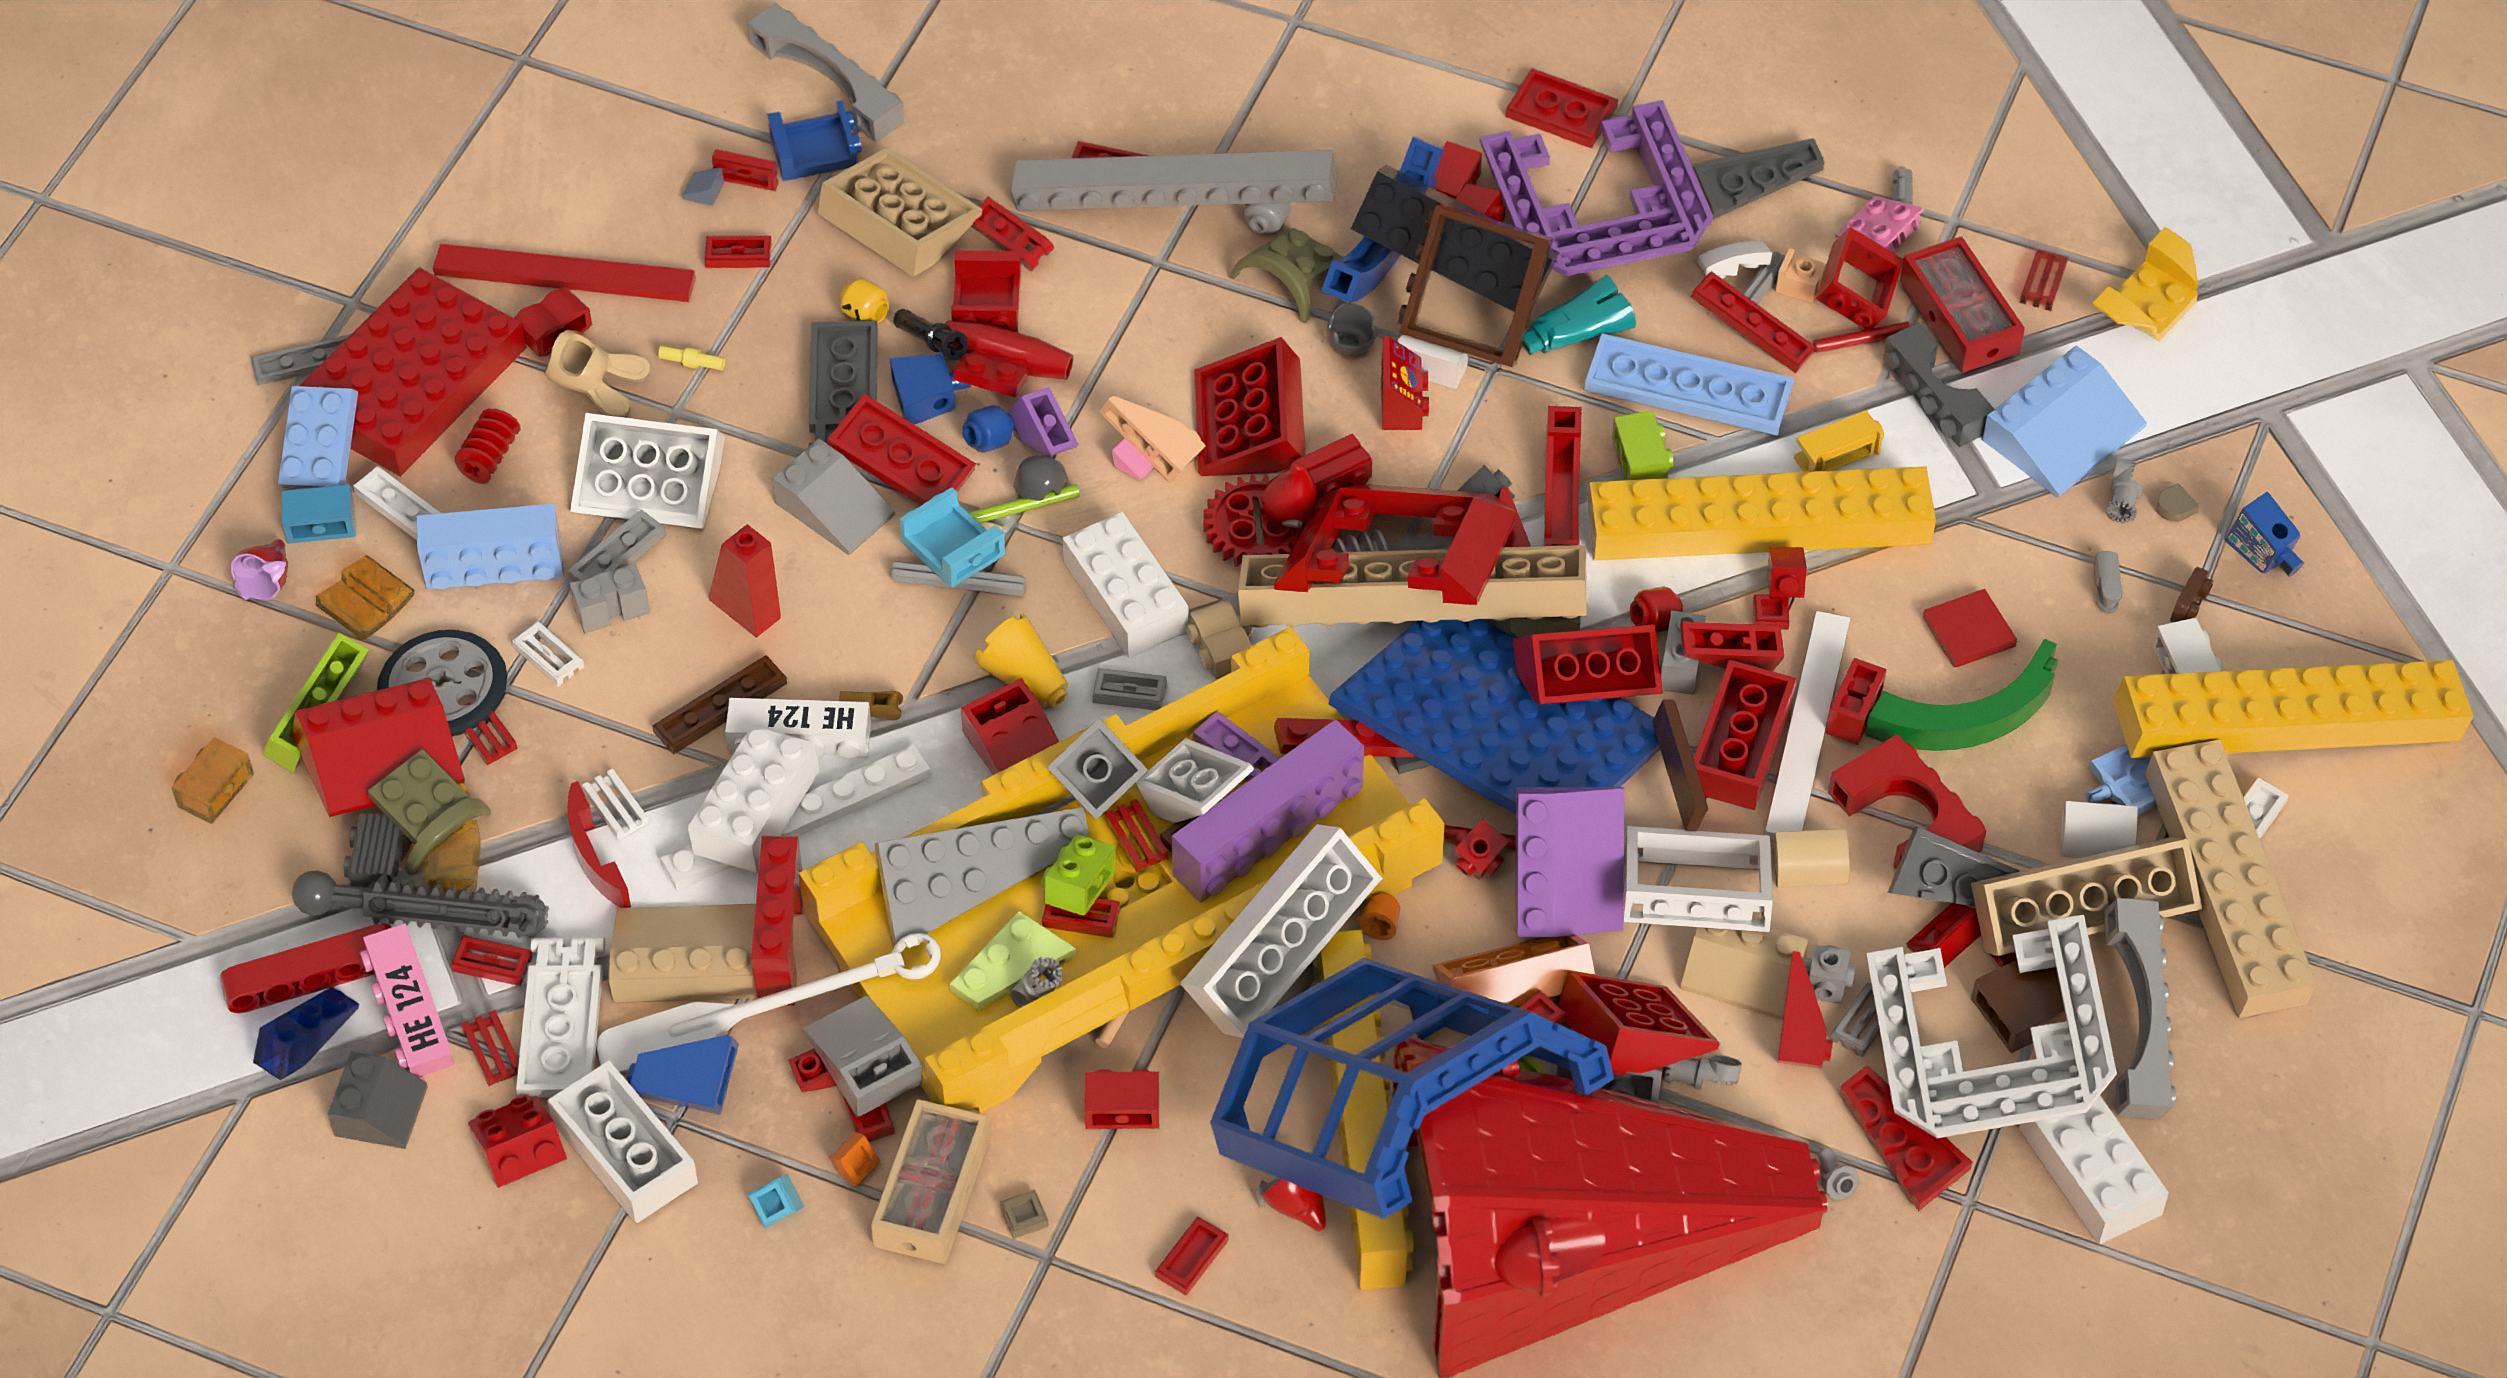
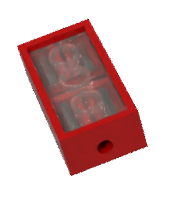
M1962 236L1904 255L1900 283L1961 373L2020 353L2025 327Z

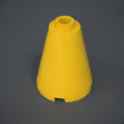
M1020 613V620L1012 616L1000 624L984 640L989 645L982 653L978 649L975 653V663L1003 683L1008 685L1022 678L1043 708L1049 706L1057 707L1068 695L1066 692L1068 682L1031 621L1023 613Z

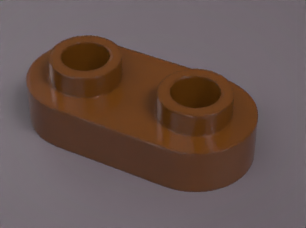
M2200 567L2194 569L2176 602L2170 622L2174 623L2197 617L2201 606L2198 601L2200 598L2206 599L2214 582L2209 579L2210 571Z

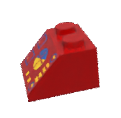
M1382 336V430H1422L1423 417H1429V397H1423L1422 391H1428V371H1422V359L1420 356L1391 337Z

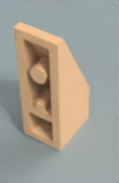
M1114 395L1108 399L1099 411L1169 482L1179 475L1206 446L1201 441L1199 435L1194 430L1187 428L1182 422Z

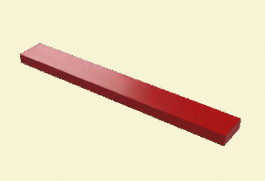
M440 244L433 265L435 276L559 289L567 287L569 290L683 302L690 301L696 278L695 270L449 244Z

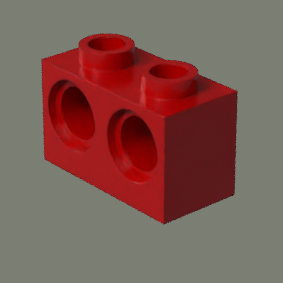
M1857 658L1853 659L1830 707L1826 734L1859 745L1867 728L1869 714L1883 693L1887 669Z

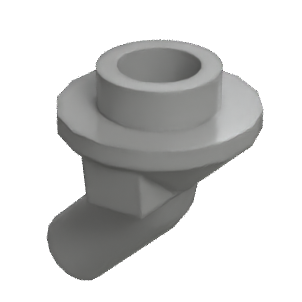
M1832 1149L1819 1152L1818 1156L1825 1173L1822 1175L1821 1185L1825 1188L1827 1194L1835 1200L1848 1198L1858 1186L1859 1177L1857 1171L1849 1165L1838 1166Z

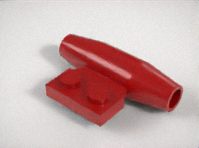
M947 320L945 323L952 331L963 333L968 340L967 350L954 369V381L1016 398L1026 383L1027 376L1067 380L1071 373L1074 360L1073 354L1039 338L989 324ZM951 342L952 344H954V345H956V346H959L958 343H956V342Z

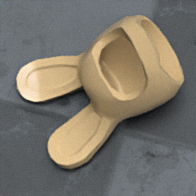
M566 330L555 340L551 359L545 374L549 380L557 385L587 395L604 415L624 418L630 412V402L624 395L602 381L604 376L608 375L630 382H641L650 375L651 365L647 359L638 355L610 354L586 335L578 331Z

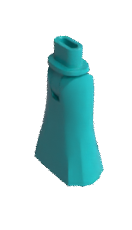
M1606 274L1570 300L1536 318L1529 325V330L1526 331L1522 346L1529 355L1538 351L1545 354L1549 352V349L1555 350L1584 340L1600 337L1602 333L1609 335L1633 329L1636 325V319L1632 305L1624 294L1618 293L1616 284Z

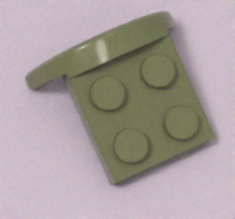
M1293 228L1239 260L1234 266L1230 278L1235 279L1244 268L1248 267L1261 268L1274 274L1292 293L1299 309L1300 320L1306 323L1311 315V301L1308 289L1326 279L1332 260L1340 259L1342 256L1334 252L1332 248L1312 239L1305 232Z
M423 749L368 790V798L415 844L405 867L410 875L417 873L430 853L455 830L478 816H489L491 814L490 808L482 800L472 799Z

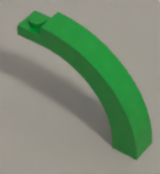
M2044 638L2026 669L2015 681L1999 692L1973 702L1953 705L1925 704L1903 699L1883 691L1869 714L1865 736L1885 742L1898 734L1916 750L1929 751L1969 748L2005 736L2028 721L2050 696L2055 677L2054 671L2058 664V659L2054 658L2057 644Z

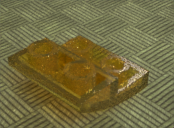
M366 555L342 570L341 581L316 595V606L364 641L397 615L414 596L415 590Z

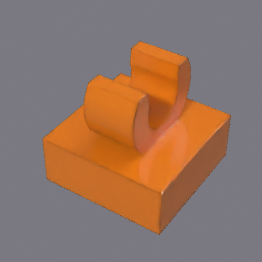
M854 1132L847 1141H843L842 1146L834 1155L831 1154L829 1156V1159L836 1170L840 1171L847 1184L857 1187L878 1165L880 1159L865 1135Z

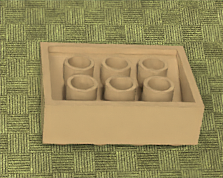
M886 147L823 182L818 214L914 277L935 265L973 222L982 214V209Z
M756 904L617 908L609 962V984L613 1003L757 999L751 962Z

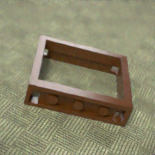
M1439 204L1435 206V210L1429 211L1428 218L1425 220L1424 228L1428 229L1426 241H1420L1417 248L1415 260L1420 262L1416 274L1411 273L1407 283L1406 292L1410 293L1407 306L1402 305L1398 314L1399 319L1397 323L1401 324L1399 333L1505 366L1514 367L1518 362L1554 238ZM1447 218L1534 244L1504 350L1417 324Z

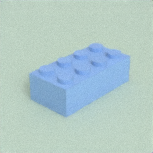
M555 504L417 515V549L427 589H447L450 587L481 586L484 584L515 583L518 581L549 580L564 577L563 545Z

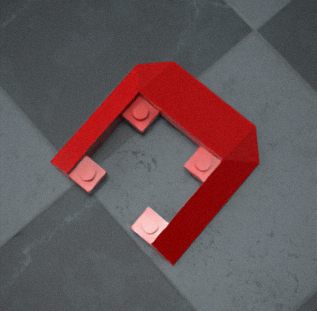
M1370 484L1342 487L1319 498L1313 515L1305 524L1274 583V590L1308 592L1314 581L1341 583L1349 567V554L1336 553L1330 550L1340 529L1367 531L1375 514L1435 518L1433 522L1434 536L1454 537L1444 560H1437L1433 557L1415 559L1407 575L1408 588L1442 591L1443 603L1477 605L1516 522L1517 512L1492 493Z

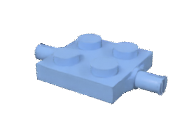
M2126 744L2091 760L2089 769L2101 783V786L2085 793L2086 800L2089 803H2098L2110 798L2117 805L2137 806V816L2157 807L2145 775L2151 757L2131 758Z

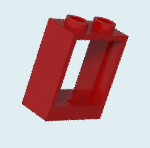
M1849 227L1832 245L1815 299L1864 329L1874 328L1887 316L1902 268L1903 258ZM1844 261L1877 280L1871 302L1837 282Z

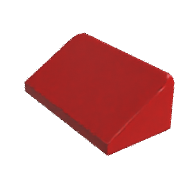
M1951 903L1906 943L1907 947L1914 953L1940 948L1945 968L1981 936L1977 911L1975 908L1963 904Z

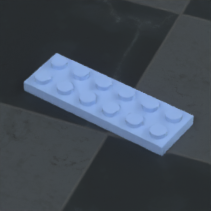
M1602 333L1585 381L1584 390L1778 436L1793 389L1794 378Z

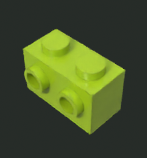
M1653 410L1615 416L1612 440L1625 480L1668 478L1669 469L1674 466L1673 455L1670 448L1665 449L1664 427L1662 423H1657Z
M1076 834L1068 846L1061 848L1054 865L1048 867L1044 872L1042 887L1045 888V904L1085 916L1115 874L1116 846Z

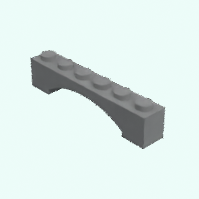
M774 3L747 22L750 44L771 60L774 57H780L802 63L824 74L838 85L852 103L855 127L875 143L904 123L903 103L897 94L890 93L874 76H869L862 71L855 61L844 57L833 44L825 42L811 27H806L797 20L791 11H786L777 3Z
M2116 898L2104 911L2106 944L2115 947L2127 967L2135 989L2139 1013L2138 1042L2130 1069H2127L2115 1081L2117 1116L2160 1120L2174 1106L2176 1100V1090L2171 1085L2170 1077L2174 1059L2173 1053L2168 1048L2171 1020L2166 1016V1002L2169 996L2168 984L2164 982L2163 969L2166 965V951L2161 945L2164 918L2162 915H2159V901Z

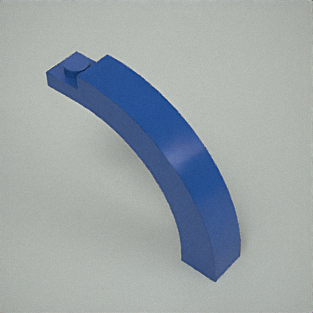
M1412 137L1400 172L1434 189L1438 180L1435 178L1445 148L1421 138ZM1364 236L1350 253L1340 259L1332 260L1321 291L1348 303L1356 302L1369 294L1383 280L1401 254Z

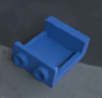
M842 100L836 101L837 112L835 114L783 124L780 111L767 114L769 134L783 181L847 169L857 164V153L862 152L858 133L852 134L851 130L855 129L853 115L851 111H845Z

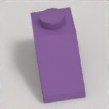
M1050 387L1021 396L1008 412L1013 419L1014 426L1022 442L1050 457L1076 448L1079 445Z

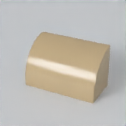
M1846 829L1775 832L1772 854L1777 887L1848 884L1849 845Z

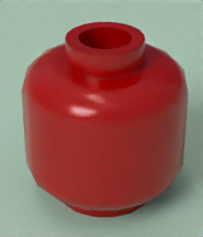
M1666 586L1639 591L1630 605V617L1635 626L1655 625L1656 632L1669 629L1671 611L1683 612L1681 599L1672 589Z

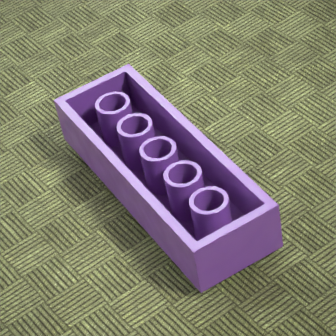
M1336 719L1218 802L1204 815L1197 817L1173 834V877L1200 903L1210 896L1220 894L1232 880L1249 873L1253 866L1261 859L1274 855L1286 841L1292 837L1302 835L1311 823L1318 818H1325L1334 810L1336 805L1346 798H1353L1359 793L1363 787L1364 745Z

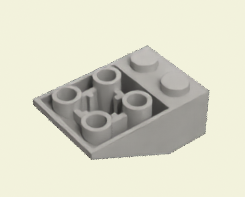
M868 995L803 1028L809 1041L857 1117L922 1084V1064L902 1033Z

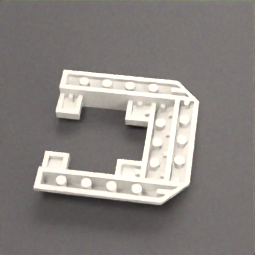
M2084 915L2048 921L2049 929L2013 935L2020 973L2056 967L2067 1020L2060 1023L2031 1027L2037 1058L2034 1060L1963 1072L1958 1041L1921 1047L1911 992L1947 986L1940 948L1904 954L1903 947L1867 953L1894 1113L1934 1137L1941 1138L2086 1113L2116 1076L2117 1072Z

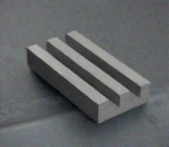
M1098 668L1092 695L1093 703L1158 710L1162 708L1167 676ZM1103 681H1105V682H1113V683H1122L1123 685L1108 684V683H1103ZM1136 685H1138V686H1147V687H1155V688H1157V689L1141 688V687H1136Z
M1869 982L1866 983L1831 1034L1833 1042H1843L1844 1048L1848 1050L1851 1047L1856 1049V1054L1863 1057L1880 1032L1877 1017L1861 1041L1858 1040V1037L1876 1013L1875 999L1850 1035L1845 1031L1871 994L1874 995L1872 984Z

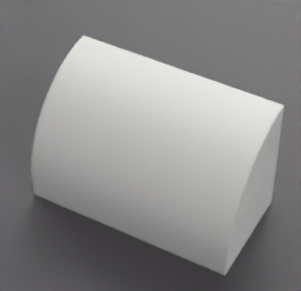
M1402 335L1397 342L1421 357L1422 371H1428V381L1457 389L1468 366V355L1466 353L1407 335Z
M2066 801L2061 818V856L2082 858L2135 846L2137 806Z

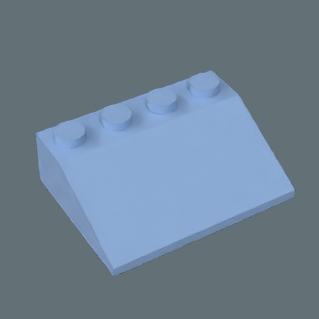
M2075 345L1987 415L1982 441L2058 498L2144 429L2147 422L2104 366Z

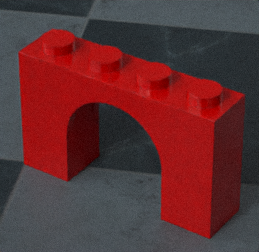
M1898 734L1831 772L1828 794L1849 817L1881 798L1905 796L1920 802L1932 815L1934 822L1925 830L1978 853L1983 850L1987 832L1983 822L1964 807L1960 797L1955 792H1951L1941 782L1938 773L1933 768L1928 767L1919 758L1916 749L1911 744H1907ZM1909 839L1897 846L1893 864L1896 869Z
M762 836L751 952L757 999L796 987L797 971L793 947V914H802L803 909L799 872L803 870L798 837ZM795 1002L787 1004L786 1006H795Z

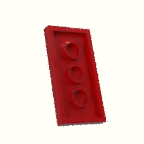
M866 394L862 395L827 439V444L844 455L847 460L919 505L925 504L935 495L943 493L951 487L958 492L976 467V463Z

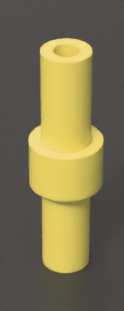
M661 346L658 353L659 359L683 363L684 367L698 369L701 366L723 371L726 362L724 357L703 354L700 349L689 347L682 350Z

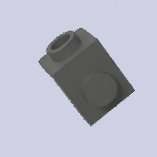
M1483 465L1457 491L1492 493L1499 498L1501 488L1509 487L1512 485V482L1501 470L1498 469L1494 473L1487 466ZM1509 489L1512 499H1514L1516 496Z

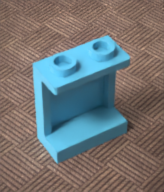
M953 487L935 495L931 500L915 510H910L900 519L901 542L951 588L1005 556L1004 532L996 525L986 530L958 504L957 491Z

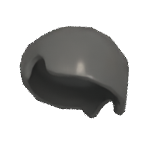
M1352 303L1339 305L1331 313L1327 325V337L1330 345L1337 352L1344 355L1356 356L1366 353L1374 344L1377 334L1374 327V315L1361 305Z
M1032 456L1020 463L1015 476L1014 488L1018 494L1025 498L1042 501L1049 491H1055V495L1058 496L1067 485L1068 476L1064 466L1054 458L1049 456Z

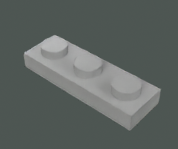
M642 509L639 510L568 570L569 579L576 582L633 564L666 536L665 527Z

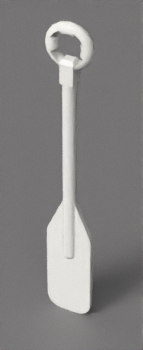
M913 933L901 938L894 946L891 954L875 958V962L739 1005L692 1002L603 1031L598 1037L597 1052L599 1061L602 1065L610 1060L620 1074L628 1072L631 1063H636L637 1056L640 1053L719 1037L741 1019L879 975L882 978L898 973L903 978L911 980L922 979L930 975L938 967L941 959V950L937 941L931 936L923 933ZM920 942L927 943L926 949L931 961L926 966L922 964L912 967V970L904 969L905 964L901 952L905 947L918 946Z

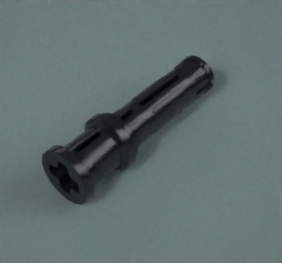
M902 308L894 315L893 322L897 328L922 339L930 350L941 352L949 360L960 359L965 354L968 340L963 333L952 331L944 323L933 324L915 315L908 309ZM951 342H956L959 344V346H956Z

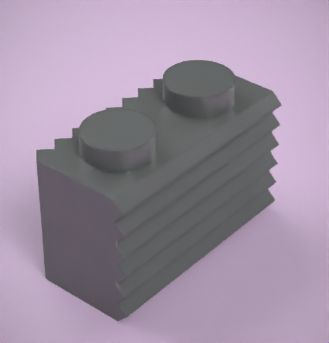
M361 813L357 827H351L349 844L353 851L352 856L345 857L344 876L350 879L351 886L367 888L372 881H377L382 874L387 876L389 883L395 877L398 878L406 835L385 814L380 816L377 813L375 815Z

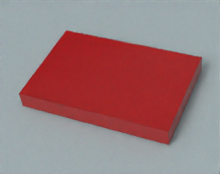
M1532 68L1507 106L1505 117L1592 149L1602 133L1601 121L1611 118L1618 106V99Z

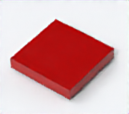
M1986 589L1924 610L1923 618L1954 668L2016 647V636Z

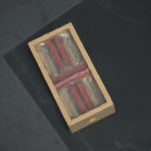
M917 1099L871 1224L874 1247L946 1265L990 1141L989 1118L987 1115Z

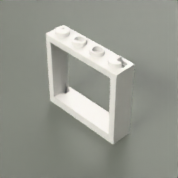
M1627 826L1624 858V922L1770 932L1773 902L1770 836ZM1638 848H1643V853H1638ZM1750 855L1758 856V861H1750ZM1638 861L1758 869L1759 892L1638 884ZM1633 903L1643 904V911H1633ZM1753 911L1761 912L1762 919H1752Z

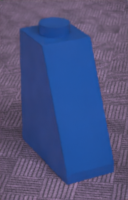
M724 1035L640 1053L637 1056L636 1063H631L629 1067L627 1082L641 1098L721 1115L739 1043L733 1037Z

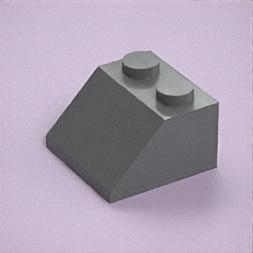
M351 1051L328 1111L334 1136L406 1149L428 1088L427 1083L386 1057Z

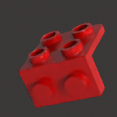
M522 1095L516 1097L510 1104L496 1110L482 1111L468 1122L470 1131L484 1152L493 1180L498 1188L567 1159L555 1122L538 1096Z

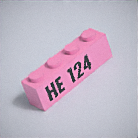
M404 923L363 937L366 950L360 951V955L366 972L374 971L377 982L371 984L377 1004L385 1003L389 1015L383 1016L388 1035L389 1037L397 1036L400 1048L394 1049L399 1066L404 1069L408 1068L409 1072L416 1077L453 1066L452 1052L406 924Z

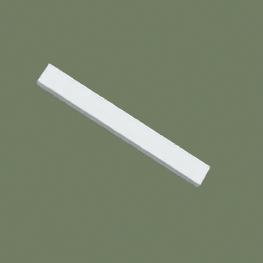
M1816 611L1765 835L1770 836L1771 840H1774L1775 832L1803 831L1849 628V617Z

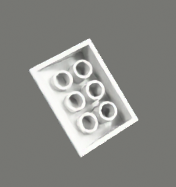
M586 413L570 512L629 520L642 509L660 524L703 529L720 471L725 437L717 429Z

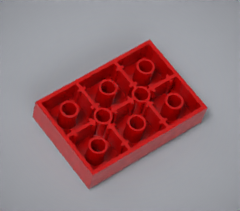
M418 267L299 386L346 388L357 391L358 398L350 449L401 477L526 349L522 322Z

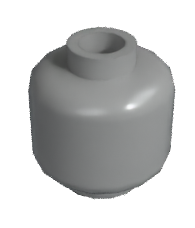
M1290 202L1246 204L1243 213L1245 220L1253 231L1273 234L1279 231L1291 211Z

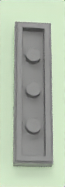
M351 334L251 357L257 384L263 385L311 374Z

